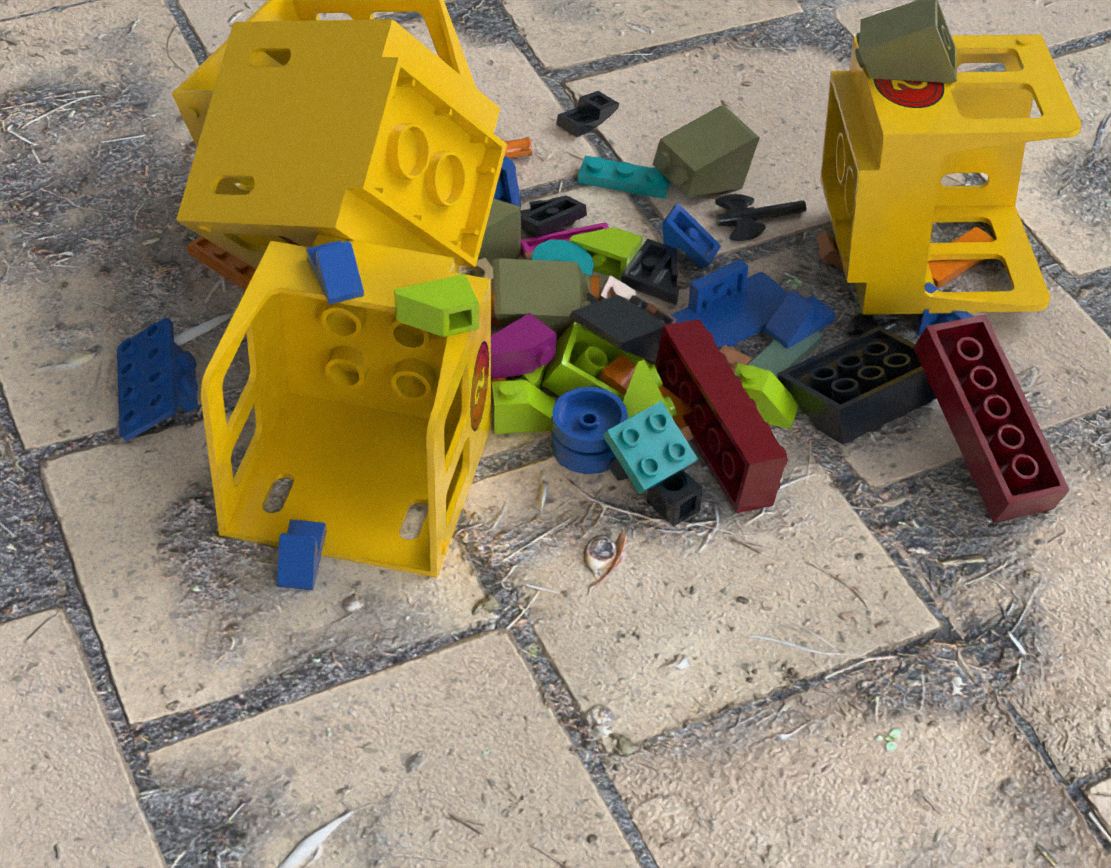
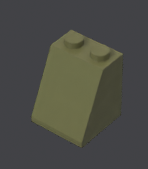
M917 0L861 19L860 33L856 34L859 48L855 49V54L860 68L866 67L870 78L953 83L957 81V48L938 0Z
M719 106L661 138L652 165L686 197L742 189L760 137L727 107Z
M494 198L478 260L486 258L492 268L493 259H518L521 255V207Z
M493 259L495 316L502 328L531 313L556 333V340H558L574 321L569 317L572 311L591 305L590 301H587V293H591L590 279L587 273H582L577 262Z

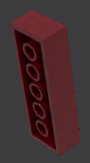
M987 315L926 326L913 348L993 523L1053 510L1070 489Z
M696 319L664 325L654 367L661 378L663 386L681 399L682 404L686 408L691 407L693 409V412L682 416L686 423L685 426L689 427L694 444L736 514L774 506L777 492L780 489L783 471L788 461L785 448L780 446L769 423L765 422L757 410L755 401L750 399L742 386L741 379L734 374L725 354L720 352L711 332L706 330L701 320Z

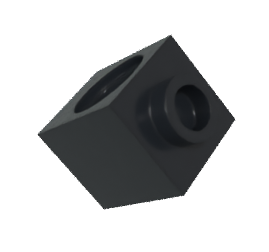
M682 470L648 489L647 503L674 527L700 511L703 487Z

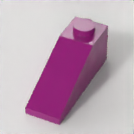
M531 313L491 335V380L531 373L541 366L549 364L556 358V333Z

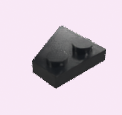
M569 196L529 202L530 209L521 210V228L538 237L550 234L558 228L572 225L576 220L587 216L586 205Z

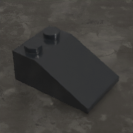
M616 295L574 310L569 316L615 347L656 362L663 326L672 324L674 320L659 310L655 314L647 310L649 304L634 295L630 299Z

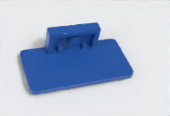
M739 259L691 282L688 307L671 316L677 319L675 323L700 319L706 330L711 332L714 342L720 350L724 345L730 347L764 330L788 295V292L763 272L756 273L747 278L748 265Z
M164 318L157 323L151 324L147 329L132 338L125 339L117 348L119 434L125 441L134 438L174 415L178 410V405L187 413L198 407V384L196 382L195 370L197 363L189 351H184L174 342L173 322L169 318Z

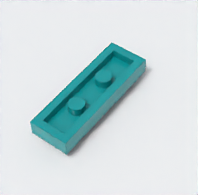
M585 156L578 173V183L662 199H666L671 182L656 167H645L600 157Z

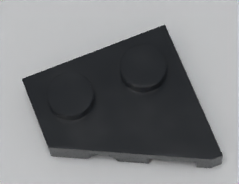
M647 239L621 275V282L634 290L676 305L679 296L676 248Z

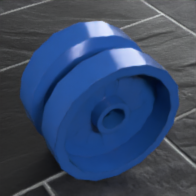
M595 387L576 388L564 393L555 402L552 410L553 430L551 432V447L553 456L559 464L571 471L583 474L602 473L609 470V465L616 459V456L602 435L607 430L628 419L625 404L615 394Z

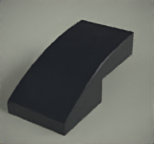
M600 91L579 97L577 108L558 114L556 125L579 137L607 120L619 108V102Z

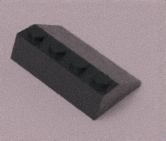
M881 326L777 373V379L790 392L794 400L817 428L842 445L852 442L855 438L876 430L898 417H903L923 405L930 404L936 399L913 348L915 344Z

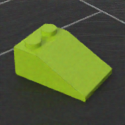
M573 321L556 341V358L549 363L542 386L559 396L576 388L595 387L615 394L623 402L625 395L600 379L601 371L621 354L636 365L643 358L615 347L581 324ZM645 360L649 369L655 366Z

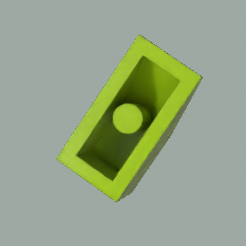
M612 227L573 235L570 238V242L581 246L589 253L594 264V272L606 276L611 275L621 281V275L642 247L643 236Z
M738 363L734 374L741 379L743 388L750 399L755 401L757 410L764 421L770 425L791 430L799 405L790 392L771 371Z
M526 380L492 382L494 434L552 431V410L556 400Z

